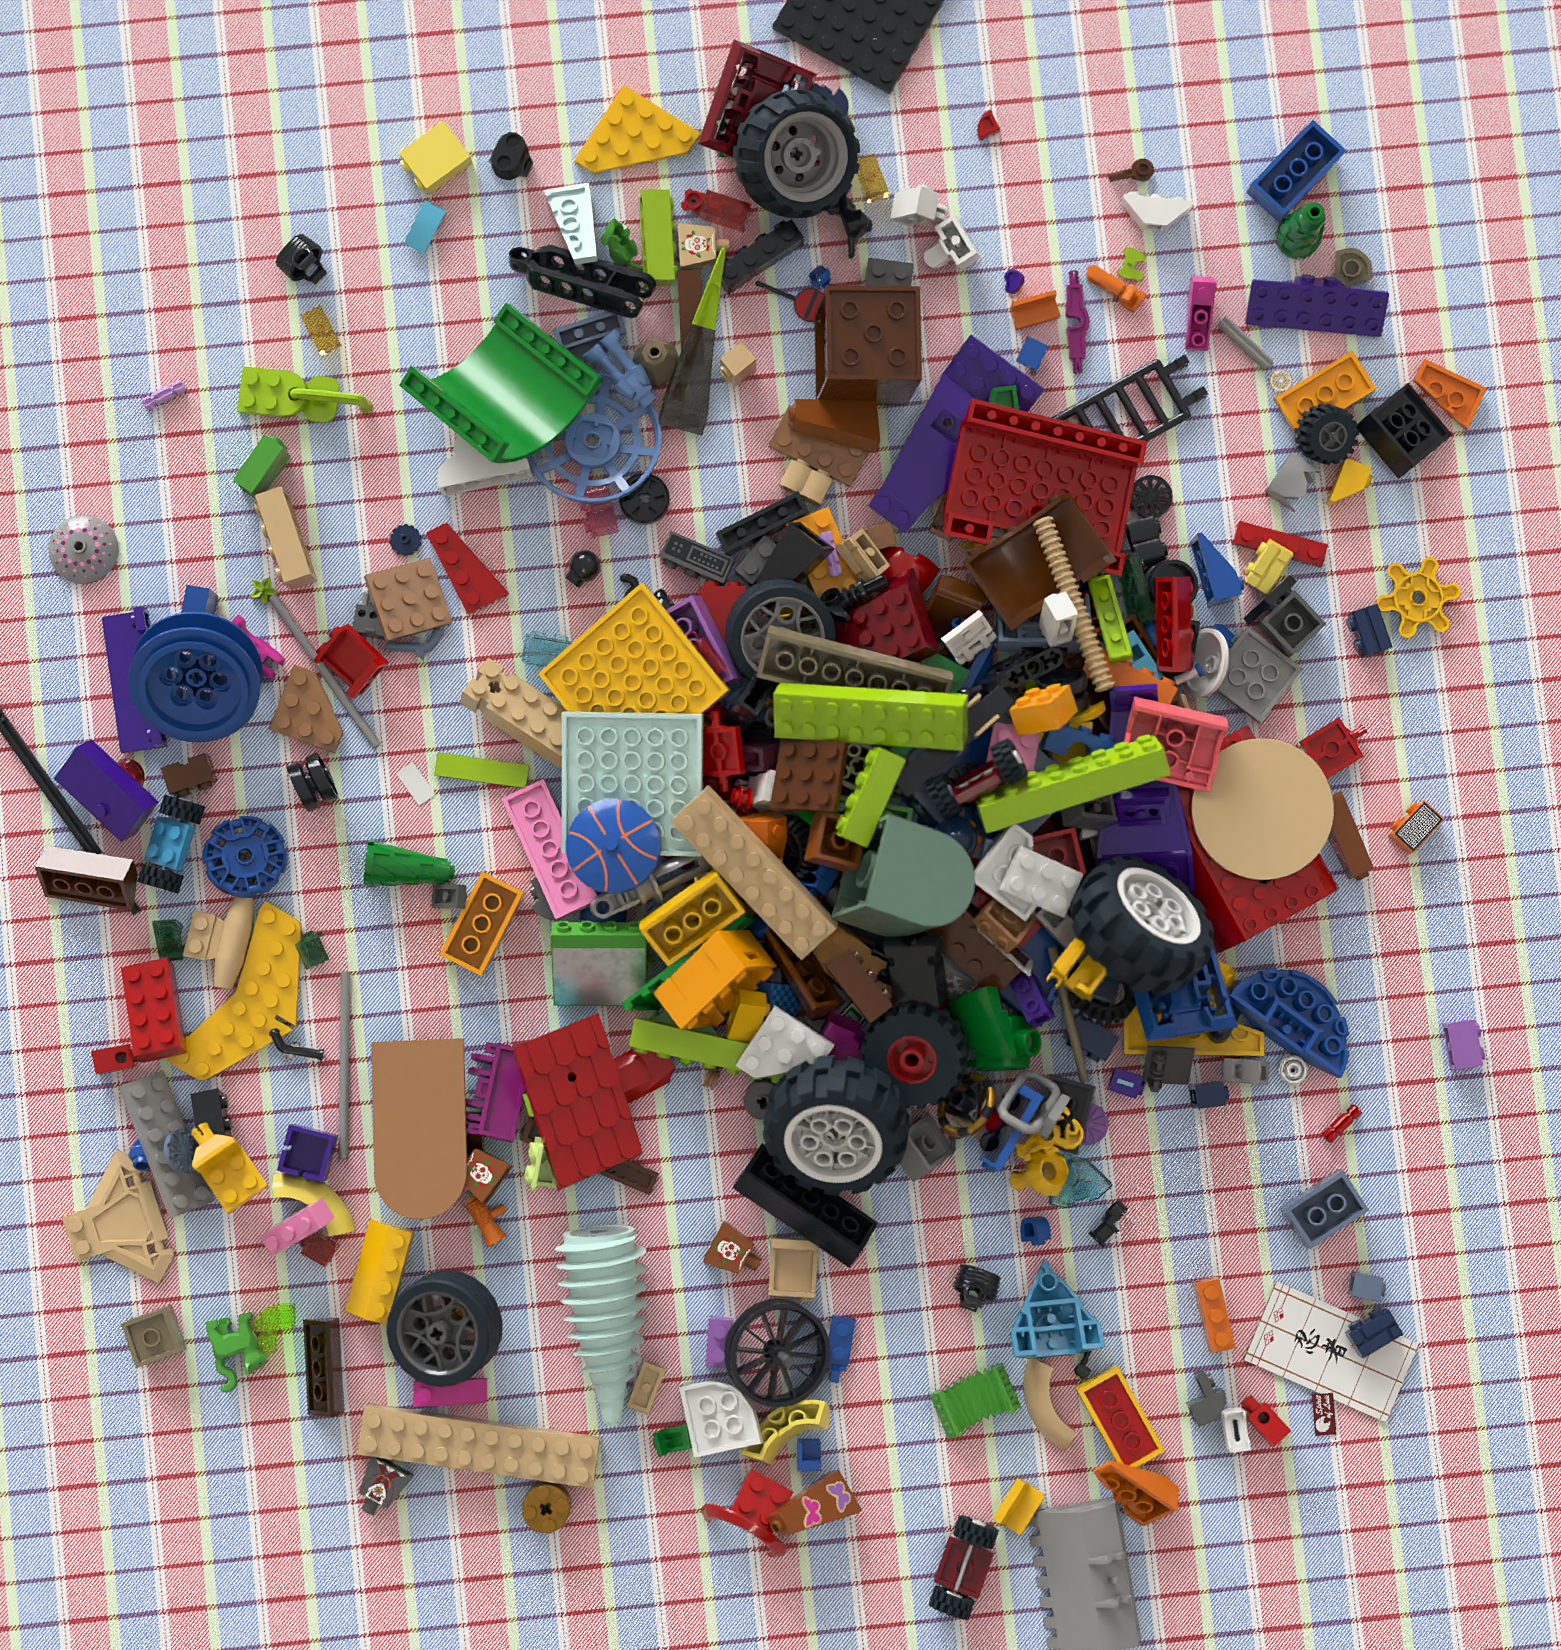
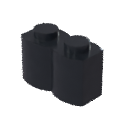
M1150 516L1126 523L1125 533L1136 569L1148 567L1166 560L1165 556L1168 555V550L1165 542L1161 543L1159 534L1162 531L1158 520L1155 521L1154 517Z

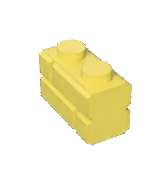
M1271 539L1267 543L1262 542L1255 553L1259 555L1254 563L1250 561L1243 572L1246 575L1245 582L1268 595L1293 556L1292 551Z

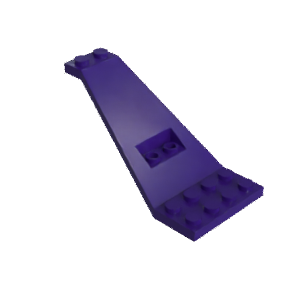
M971 334L943 372L882 487L868 506L887 521H891V524L902 532L907 533L920 513L948 489L959 429L970 399L989 402L992 388L1016 385L1019 410L1029 412L1045 388ZM946 418L952 421V425L949 427L944 423Z
M1157 684L1110 688L1111 716L1109 735L1114 737V742L1121 743L1124 740L1134 697L1158 702ZM1153 780L1112 793L1117 821L1099 830L1097 864L1099 865L1101 862L1118 856L1122 858L1127 856L1139 857L1145 863H1155L1166 869L1170 876L1181 880L1189 888L1188 891H1195L1192 846L1178 785Z

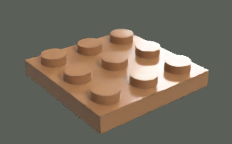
M431 557L364 576L386 642L452 624L453 621Z

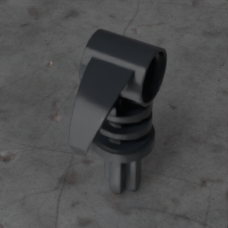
M881 574L866 582L861 578L857 580V586L851 584L849 585V590L846 587L842 588V593L837 588H830L821 595L820 600L829 609L833 619L846 623L851 619L847 613L850 607L855 606V601L858 604L862 603V598L869 601L871 600L872 593L889 585L886 576Z

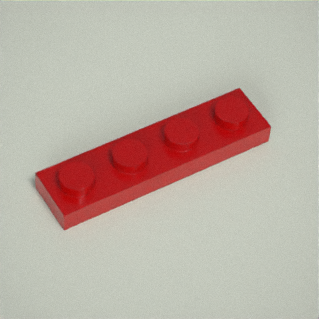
M1242 521L1237 523L1233 545L1257 551L1262 542L1267 543L1271 539L1293 552L1291 560L1319 568L1323 567L1328 544Z

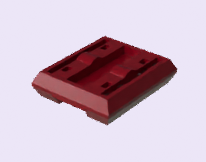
M733 39L698 144L734 158L733 146L737 145L739 136L737 130L740 123L746 121L748 111L754 105L764 101L766 97L782 92L784 85L789 86L788 90L794 88L796 84L794 82L795 79L800 80L797 90L811 91L817 74ZM741 68H745L746 72L743 76H739ZM722 123H726V129L720 132ZM791 126V127L789 128V133H790V134H791L792 129H793L794 126ZM779 165L775 167L776 174L778 172Z

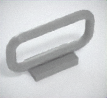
M1024 1070L1018 1074L999 1104L998 1114L1005 1123L1025 1134H1036L1039 1132V1135L1047 1139L1062 1115L1070 1097L1063 1093L1061 1095L1058 1085L1049 1078L1033 1070ZM1027 1079L1039 1083L1051 1092L1050 1097L1032 1125L1022 1122L1007 1111Z

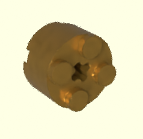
M552 1482L535 1484L528 1491L522 1505V1516L527 1525L537 1532L546 1534L559 1530L566 1523L571 1511V1499L568 1491L561 1484ZM547 1502L550 1503L551 1510L544 1511L543 1505H546Z

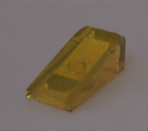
M875 154L858 158L857 163L860 166L857 176L866 203L888 197L889 191Z
M321 305L300 315L321 356L342 346Z

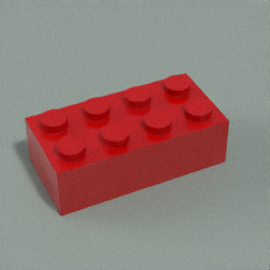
M165 957L121 967L134 1057L140 1063L187 1053L173 963Z

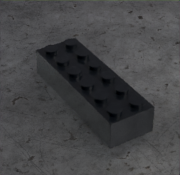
M763 1143L754 1153L732 1187L848 1268L851 1267L862 1253L878 1225L877 1221L840 1196L824 1194V1190L812 1187L810 1191L797 1185L792 1174L785 1176L775 1165L773 1155L769 1154L766 1145Z

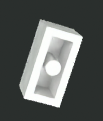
M1066 592L1052 594L1044 599L1039 627L1050 647L1072 641L1078 613Z

